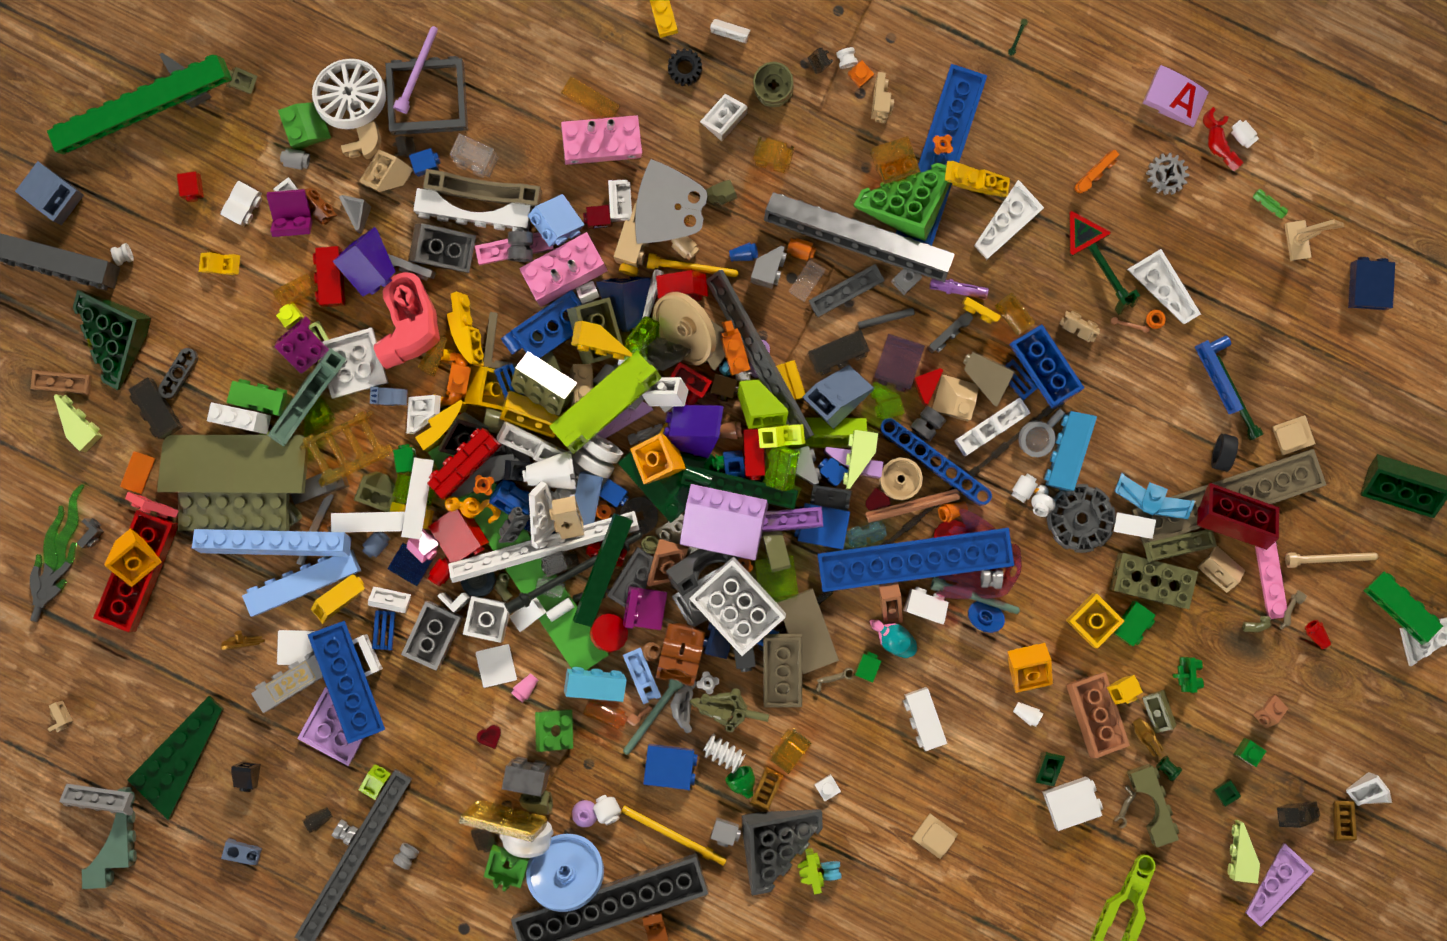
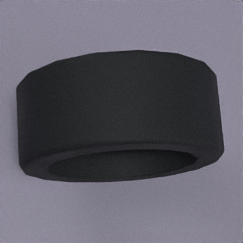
M1223 433L1219 435L1212 453V468L1225 472L1232 468L1238 450L1237 437Z

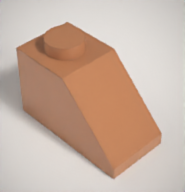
M898 582L879 584L883 623H903L902 599Z

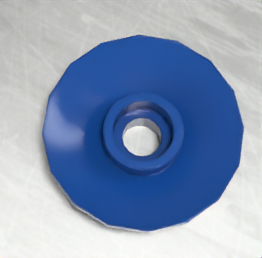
M978 601L969 607L968 618L977 629L987 633H994L1003 628L1005 618L1001 609Z

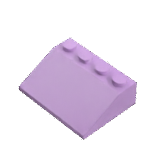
M691 484L686 503L680 545L756 561L768 509V501Z

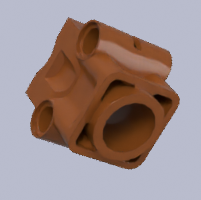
M668 624L656 678L677 680L684 685L694 686L706 633L688 624Z

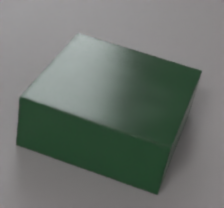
M1229 779L1213 789L1224 807L1241 797Z

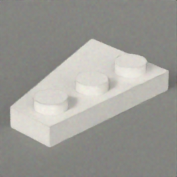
M542 481L529 493L532 547L536 549L555 531V520H551L549 509L552 508L553 499L547 484Z

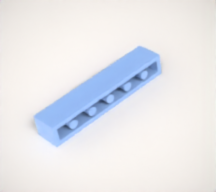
M350 550L349 557L333 556L329 558V556L318 559V563L311 566V563L301 566V571L296 573L289 571L282 574V579L277 581L275 578L264 582L265 586L261 588L254 586L247 589V594L242 595L250 616L260 615L360 572L361 568L353 550Z

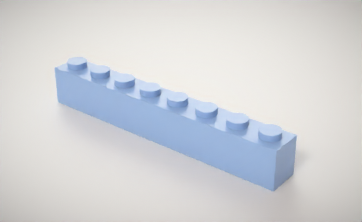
M194 529L192 548L199 553L349 557L351 537L345 532Z

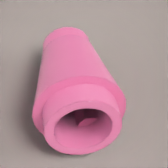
M529 674L513 687L514 690L511 694L523 703L525 700H528L539 680L532 674Z

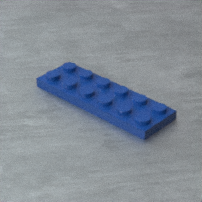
M342 621L307 634L347 743H353L385 730L346 622Z

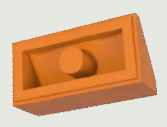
M134 451L120 487L142 494L156 458Z

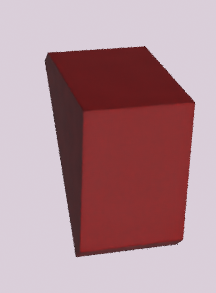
M939 368L913 379L922 405H928L943 369Z

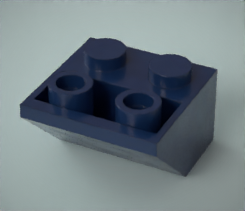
M709 622L707 630L711 632L709 637L705 636L704 654L727 659L731 644Z

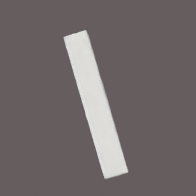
M504 421L496 437L498 442L533 457L535 461H541L566 452V450L507 421ZM573 459L575 478L578 479L579 473L587 470L578 465ZM603 478V480H602V485H601V489H602V487L604 486V484L606 483V481H607L608 478Z

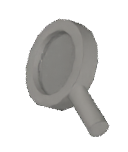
M1059 409L1047 423L1032 421L1023 426L1018 438L1019 446L1023 452L1037 458L1048 454L1055 443V433L1052 428L1065 415V412Z

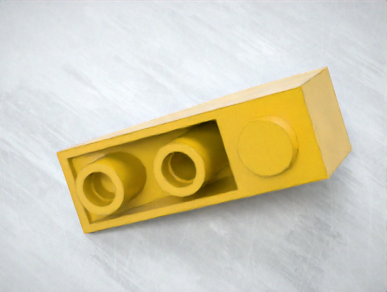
M586 321L575 322L571 345L578 346L577 350L589 352V349L595 350V354L602 356L612 354L613 358L619 360L632 356V353L601 325Z

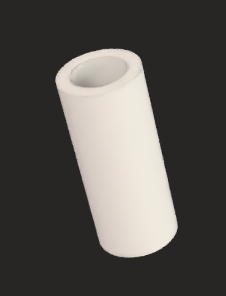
M567 598L547 611L546 614L550 621L553 622L575 606Z

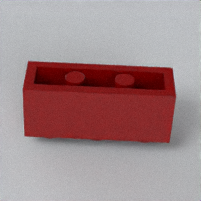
M339 246L315 248V253H313V263L317 269V272H314V281L318 284L315 299L322 307L346 306L344 274L333 262L342 253V249Z

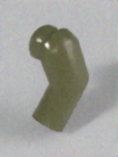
M501 573L497 576L495 590L506 602L513 597L507 589L510 577L507 573Z
M1261 616L1260 623L1243 622V631L1261 632L1272 625L1270 623L1271 617Z

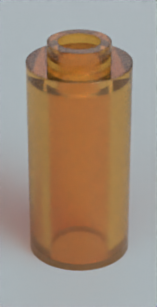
M589 699L583 713L585 716L616 729H619L620 726L624 727L628 718L625 715L626 711L597 699Z

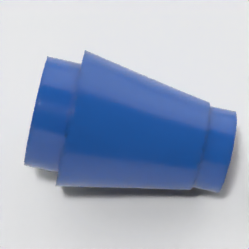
M749 242L729 250L731 261H754V259L758 258L756 243L751 244Z

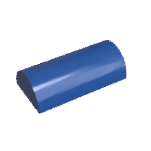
M1042 324L1009 344L1051 409L1068 401L1084 389V386Z

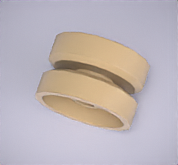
M900 457L892 459L884 465L879 483L882 491L888 497L894 500H905L918 493L922 486L923 476L921 469L914 461ZM899 475H903L905 477L904 482L900 483L897 478Z

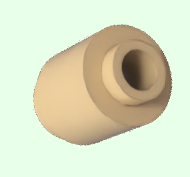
M688 236L671 240L673 243L671 247L689 261L700 250L697 244Z

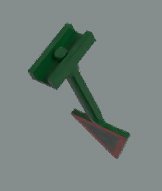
M1070 211V256H1074L1088 248L1116 292L1115 295L1119 299L1115 307L1117 314H1122L1124 308L1129 305L1133 308L1140 294L1137 289L1128 293L1126 288L1122 287L1096 245L1098 241L1109 236L1111 232Z

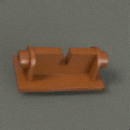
M304 189L310 211L315 208L312 215L320 224L326 225L330 221L328 218L337 216L332 206L324 202L315 189Z

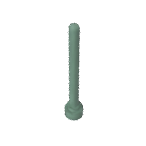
M941 576L933 577L930 586L931 590L937 592L939 590H946L1013 614L1020 612L1019 607L946 583V580H943Z
M669 680V688L625 746L624 754L628 755L631 753L674 692H678L684 684L677 680Z

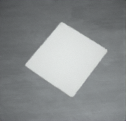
M279 630L277 664L291 665L296 661L299 663L305 661V656L313 652L307 634L315 631Z
M509 644L476 652L484 688L517 680Z

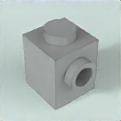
M903 269L891 282L905 295L921 280L922 276L913 271Z
M716 818L711 839L716 840L717 844L728 847V845L733 846L734 841L738 842L741 830H738L739 824Z

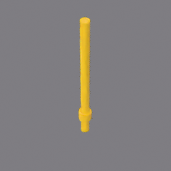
M625 805L621 810V813L698 852L703 858L711 859L724 866L727 859L714 853L713 849L705 848Z

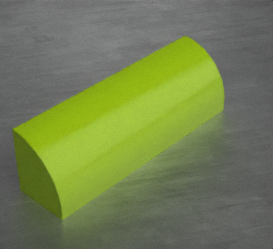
M805 418L814 435L807 439L805 444L790 445V447L851 448V446H848L849 435L853 434L854 430L867 431V418H844L834 429L822 418Z

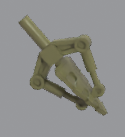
M737 688L732 689L728 693H719L715 696L703 694L699 699L694 698L690 700V703L699 709L700 714L713 717V720L725 726L727 732H733L739 724L745 721V717L768 722L770 716L769 714L747 710L748 705L744 702L741 692Z

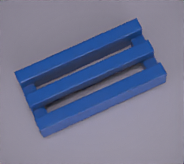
M1012 359L1005 366L1010 368L1012 365L1031 387L1029 390L1015 373L1013 374V379L1025 391V394L1020 391L1012 380H1010L1009 386L1023 401L1038 387L1015 360Z
M512 363L494 370L505 399L508 392L500 372L503 371L510 391L515 392L513 387H511V379L507 371L509 369L513 377L515 368Z
M375 610L372 649L393 650L396 612ZM380 614H381V615H383V619H382V631H381V643H380V645H378L379 625H380ZM387 615H390L388 646H386Z

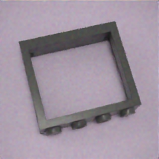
M450 56L448 59L440 60L438 57H432L426 60L422 67V70L457 68L459 119L396 123V113L393 108L395 103L393 71L413 70L417 58L410 59V62L391 60V63H385L389 131L392 135L468 131L465 66L462 58Z

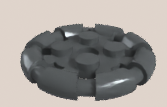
M1076 484L1074 491L1061 490L1054 496L1053 499H1055L1056 506L1047 515V525L1054 535L1053 539L1060 546L1067 550L1072 549L1076 553H1087L1094 551V548L1098 546L1102 547L1113 534V525L1116 522V513L1114 506H1111L1109 502L1110 498L1097 487H1089L1088 484ZM1086 494L1092 495L1091 501L1085 500ZM1073 495L1076 500L1069 502L1067 497ZM1101 504L1105 509L1103 512H1100V509L1098 508V506ZM1059 507L1064 509L1062 515L1057 514ZM1079 513H1084L1087 517L1084 524H1080L1077 521ZM1101 521L1106 522L1104 529L1099 528ZM1063 524L1066 531L1061 533L1058 526ZM1094 534L1095 540L1090 542L1088 536ZM1073 536L1079 537L1077 543L1071 541Z

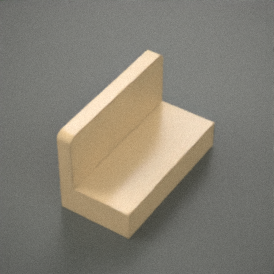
M1218 546L1214 547L1211 554L1198 566L1204 574L1226 593L1240 583L1245 572L1240 565Z

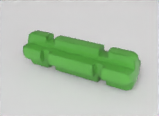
M1257 190L1253 195L1255 200L1261 201L1264 207L1272 213L1275 212V215L1281 219L1287 214L1288 209L1284 206L1281 207L1280 203L1271 196H1266L1263 190Z

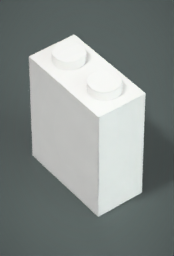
M1083 777L1042 791L1054 827L1058 831L1102 816L1101 810H1103L1100 799H1096L1094 792L1097 789L1093 780L1090 781L1088 777Z

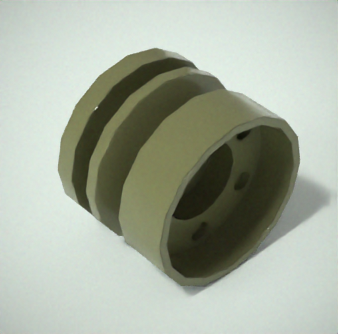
M779 62L765 63L758 68L754 75L755 95L765 106L780 107L792 97L794 90L793 76L789 68ZM772 83H776V86L779 87H776L775 90H772V88L769 86H772Z

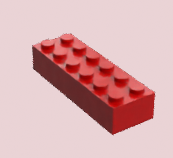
M136 510L129 529L131 528L146 541L160 558L161 563L132 587L111 572L93 619L126 632L137 631L178 529V523L140 510Z

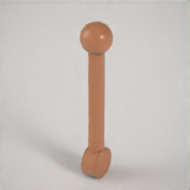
M1113 317L1110 320L1112 325L1120 324L1140 329L1144 333L1150 330L1147 325L1140 326L1120 321L1117 317Z

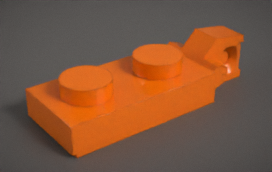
M730 320L722 322L724 333H721L722 338L720 339L731 375L751 370L738 328L734 329L733 323Z

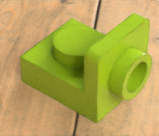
M374 765L367 773L359 791L375 800L391 773L378 765Z

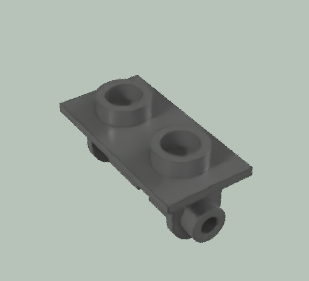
M520 507L513 508L508 516L509 519L504 522L499 530L501 538L498 542L511 543L516 541L526 526L530 515H524Z

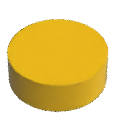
M622 263L620 264L619 271L637 277L639 269Z

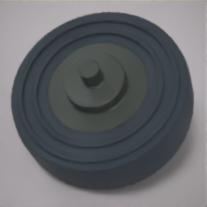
M490 572L460 582L467 594L483 597L492 591L496 579L494 572Z

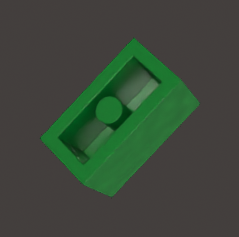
M1132 601L1121 617L1124 622L1112 634L1129 646L1134 647L1135 644L1138 645L1142 641L1144 631L1152 627L1156 615L1140 603Z

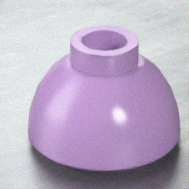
M588 800L576 803L572 809L573 821L580 827L592 826L597 821L593 811L595 804Z

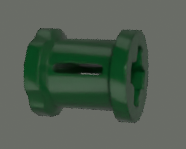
M1164 756L1158 762L1156 768L1158 771L1161 770L1166 774L1170 781H1173L1179 776L1182 768L1174 765L1168 756Z

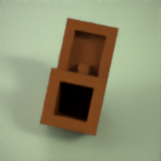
M662 912L643 916L642 920L648 941H669Z

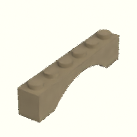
M426 169L423 185L424 189L433 190L442 195L507 205L510 203L530 205L533 209L540 204L542 196L540 186L484 181Z

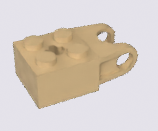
M636 201L630 220H625L614 259L618 264L625 263L638 268L639 265H643L645 259L644 248L648 247L649 243L637 244Z

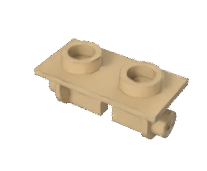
M1066 311L1065 317L1067 318H1062L1059 323L1063 329L1073 334L1077 328L1080 329L1077 336L1087 342H1094L1097 337L1094 334H1100V329L1097 328L1098 325L1090 320L1086 322L1081 319V315L1074 311H1071V313Z

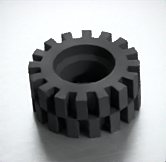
M686 48L683 51L677 50L675 54L673 53L668 61V72L671 79L676 84L680 83L681 86H684V84L690 86L692 82L696 83L702 73L701 58L698 57V54L696 52L693 53L691 49L686 51ZM689 61L693 66L692 71L688 74L680 73L678 70L679 63Z

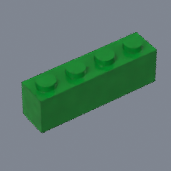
M1385 571L1380 573L1363 591L1421 645L1429 642L1443 627L1439 618L1425 610L1424 604L1411 597V593L1405 587L1395 582L1396 579L1391 574Z

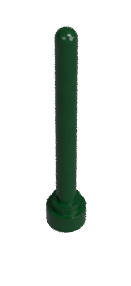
M1216 355L1243 407L1239 412L1248 428L1247 436L1251 441L1264 433L1261 427L1259 428L1254 424L1220 356Z

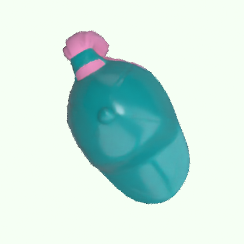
M870 620L872 629L879 632L880 643L885 650L902 658H909L916 654L917 643L905 627L895 623L883 625L880 620Z

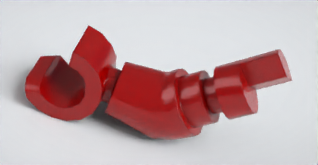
M1212 107L1203 116V123L1209 129L1208 147L1214 155L1217 154L1220 158L1223 157L1225 164L1235 171L1244 162L1234 151L1231 152L1229 150L1230 147L1227 145L1228 142L1225 139L1224 129L1221 128V126L1226 124L1229 116H1224L1219 121L1215 120L1214 112L1216 110Z

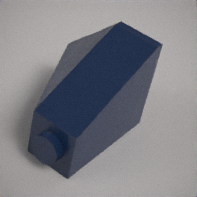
M637 276L596 281L602 299L610 297L618 329H621L622 332H631L633 328L641 326L651 278Z

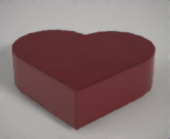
M875 487L867 498L865 506L868 510L872 511L890 506L891 501L887 495Z
M491 725L487 729L480 730L476 738L480 744L496 749L502 731L498 725Z

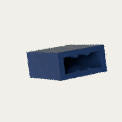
M1358 257L1357 260L1351 262L1348 308L1389 310L1393 308L1395 262H1389V259L1386 258L1370 261L1369 257Z

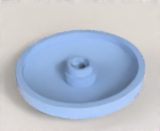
M576 834L556 835L551 837L550 847L544 854L530 858L526 871L527 885L533 897L545 908L557 912L573 911L590 902L599 891L604 877V864L599 851L588 839Z

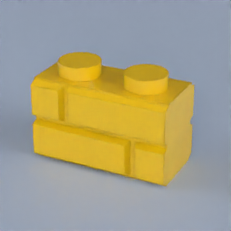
M795 360L777 365L776 367L795 401L803 399L805 391Z

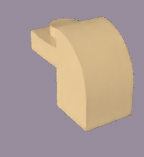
M375 122L356 128L359 141L341 145L342 152L346 157L356 158L360 156V153H363L366 159L375 156L381 147V136L378 125Z

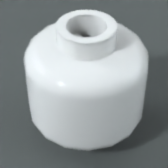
M603 795L596 799L597 803L593 806V811L599 823L606 824L607 826L620 819L621 809L614 797Z

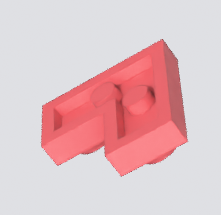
M128 492L125 499L132 502L131 506L139 508L140 511L151 514V511L157 512V516L165 519L168 516L176 518L178 510L154 502L144 496Z

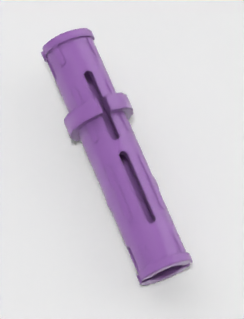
M932 278L930 282V289L944 291L946 294L954 293L986 300L988 296V288L955 282L953 279L942 282Z

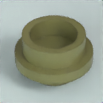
M647 536L642 540L641 547L646 553L655 554L659 540L655 536Z

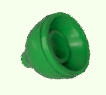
M742 766L736 772L728 774L725 781L733 792L743 795L747 799L753 796L755 776L750 766Z

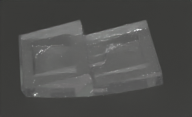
M810 259L788 292L805 302L826 269Z

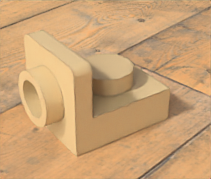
M59 701L49 705L50 715L57 722V724L48 728L49 732L56 730L58 733L68 728L67 724L73 720L64 702Z

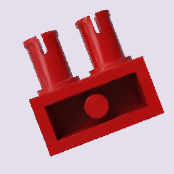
M680 362L670 376L681 377L688 388L689 393L685 405H695L698 399H704L713 384L711 380Z

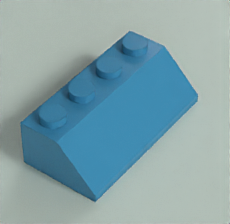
M1070 411L1067 415L1063 416L1061 421L1063 429L1056 437L1055 443L1058 445L1056 451H1053L1050 457L1052 464L1050 469L1046 470L1044 480H1046L1045 485L1068 492L1075 490L1097 416Z

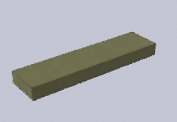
M1208 529L1143 543L1148 562L1217 547L1214 533Z

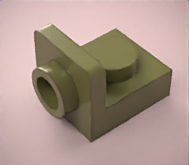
M237 67L233 68L232 71L229 70L232 80L227 82L226 86L251 94L257 76Z

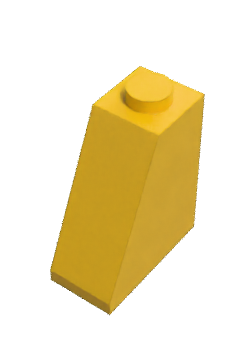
M354 574L350 575L315 600L311 610L322 624L363 593L365 589L363 581Z

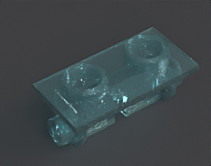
M875 521L863 527H853L850 531L846 532V535L849 539L850 547L857 548L868 544L867 537L873 543L883 540L887 533L884 523L882 521Z

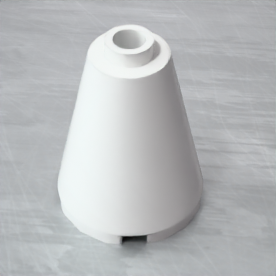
M566 451L527 465L526 470H522L524 482H528L530 486H537L542 481L551 488L576 489L572 453Z

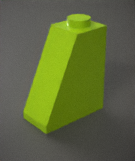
M759 380L739 382L737 395L748 429L786 425L788 409Z

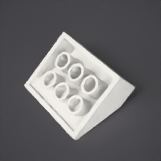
M734 556L689 598L741 656L786 618V613Z

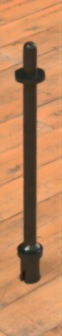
M636 532L627 537L622 549L630 551L629 545L640 540L643 536L642 533ZM597 555L528 594L520 593L517 598L504 604L508 613L511 615L524 606H530L531 600L592 567Z

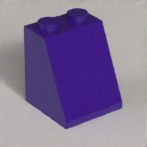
M375 227L353 241L333 260L334 264L363 297L368 293L373 295L380 289V285L385 287L392 281L390 277L395 273L392 262Z
M673 406L671 412H667L665 423H668V425L664 428L663 434L679 451L709 458L719 439L724 406Z

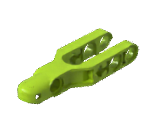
M1142 854L1135 859L1121 891L1106 900L1090 941H1104L1109 926L1111 927L1120 904L1126 899L1131 900L1135 908L1121 941H1137L1146 920L1142 902L1156 867L1152 857Z

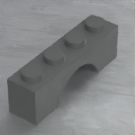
M699 549L666 570L671 584L684 596L698 586V576L705 567L718 562L727 563L733 556Z

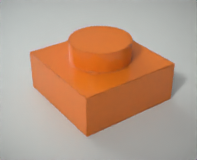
M863 60L848 72L849 77L859 88L875 75Z

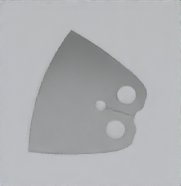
M651 159L644 173L637 198L635 215L637 244L677 239L700 231L703 225V216L700 210L706 204V190L684 174ZM696 191L699 193L700 200L697 203H691L688 200L690 192ZM679 203L681 205V209L676 210L675 204ZM687 215H693L696 218V224L693 227H687L684 224V218Z

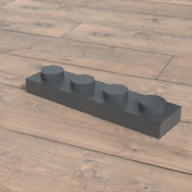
M876 264L810 299L808 302L818 318L883 283L885 280Z

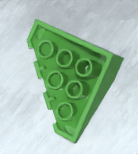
M935 163L931 165L932 169L921 173L919 169L906 174L905 179L895 182V179L880 183V188L872 191L869 188L863 189L855 201L854 207L908 236L925 241L934 225L951 183L945 181L947 165Z

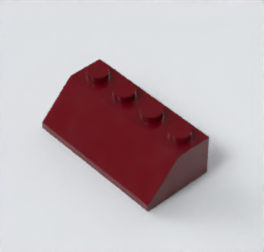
M1209 483L1198 508L1197 526L1267 550L1279 539V507Z

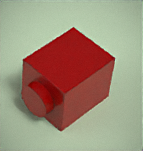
M194 171L177 174L179 196L187 202H196L198 198L204 197L201 175Z

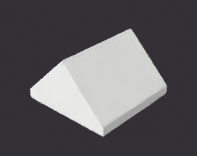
M724 94L700 122L719 140L723 141L746 116L747 106Z

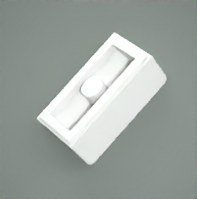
M714 19L710 26L711 33L743 43H747L750 34L749 29L718 19Z

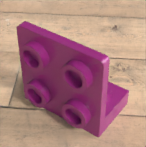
M304 189L267 192L266 196L273 219L270 230L272 237L311 233L313 220Z
M306 316L279 337L274 346L301 374L322 358L329 350L308 328L311 321Z
M629 586L623 620L624 627L633 628L635 626L661 630L667 593Z

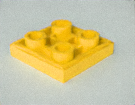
M965 297L962 301V304L965 305L964 310L971 314H975V312L981 314L980 319L989 324L998 322L1001 317L969 297Z

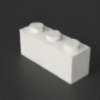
M212 402L207 417L208 422L263 434L268 433L271 415Z
M924 687L904 694L906 698L903 700L906 711L910 710L912 718H909L911 726L917 730L919 735L916 737L919 748L923 747L925 751L947 744L928 688Z

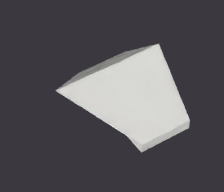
M1370 772L1346 790L1357 806L1362 804L1392 803L1390 790L1378 775Z

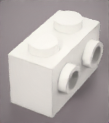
M661 377L642 396L649 406H685L688 388L681 377Z

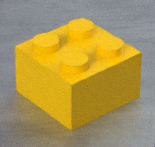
M1092 593L1066 619L1093 648L1097 649L1124 622L1096 593Z

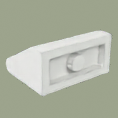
M367 634L352 640L353 644L359 643L370 667V671L364 673L366 677L383 669L375 650L372 649V644Z

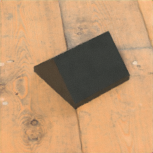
M463 412L453 421L438 450L456 455L458 453L456 449L463 442L467 444L472 439L470 435L479 428L481 430L484 428L488 430L489 428Z

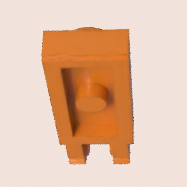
M1116 150L1108 152L1077 182L1075 191L1079 194L1088 191L1092 187V181H1098L1104 175L1102 171L1106 167L1110 169L1117 162L1116 158L1120 154Z

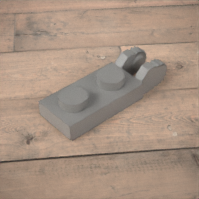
M388 254L393 267L399 266V271L408 273L413 271L417 273V277L426 281L428 277L434 279L435 271Z

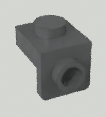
M84 518L82 522L89 530L77 544L81 548H92L98 543V538L104 531L100 528L101 524L96 519Z

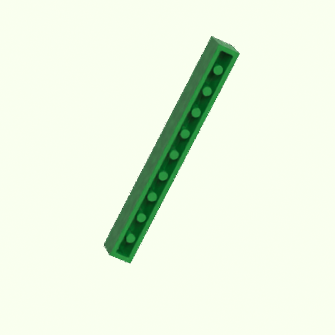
M209 55L202 62L191 63L184 70L173 71L166 78L155 79L154 83L142 85L137 88V91L120 95L119 99L106 101L99 108H90L81 116L75 115L65 123H57L53 125V128L47 130L54 151L65 155L231 81L232 78L225 60L218 55Z

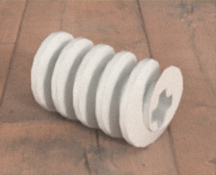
M712 734L703 751H706L705 757L707 758L712 754L713 762L719 758L718 765L725 762V769L732 766V773L736 772L745 755L742 756V750L739 749L735 753L736 747L734 745L728 749L729 742L726 741L721 745L722 738L715 741V734Z

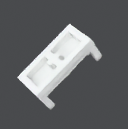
M608 180L611 222L629 221L632 214L630 182L628 180Z

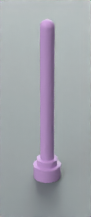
M432 26L429 30L402 97H399L394 103L393 108L401 113L407 114L409 111V98L438 31L435 26Z

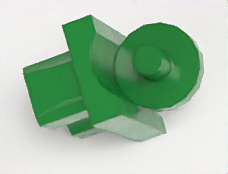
M1179 657L1180 666H1178V673H1173L1172 676L1173 678H1178L1181 692L1197 693L1198 689L1204 688V680L1196 676V671L1203 668L1202 660L1195 659L1194 657Z

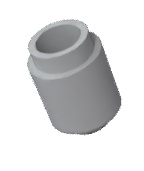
M286 148L285 151L281 152L280 162H283L284 167L303 170V168L308 169L310 154L291 148Z

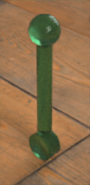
M1025 18L1021 20V26L1012 48L1008 50L1010 56L1015 55V48L1024 26L1028 24V20Z

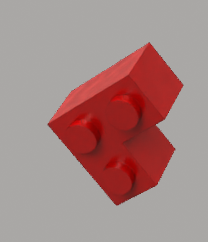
M688 270L656 276L658 299L670 292L686 294L696 302L702 301V297H708L706 274Z

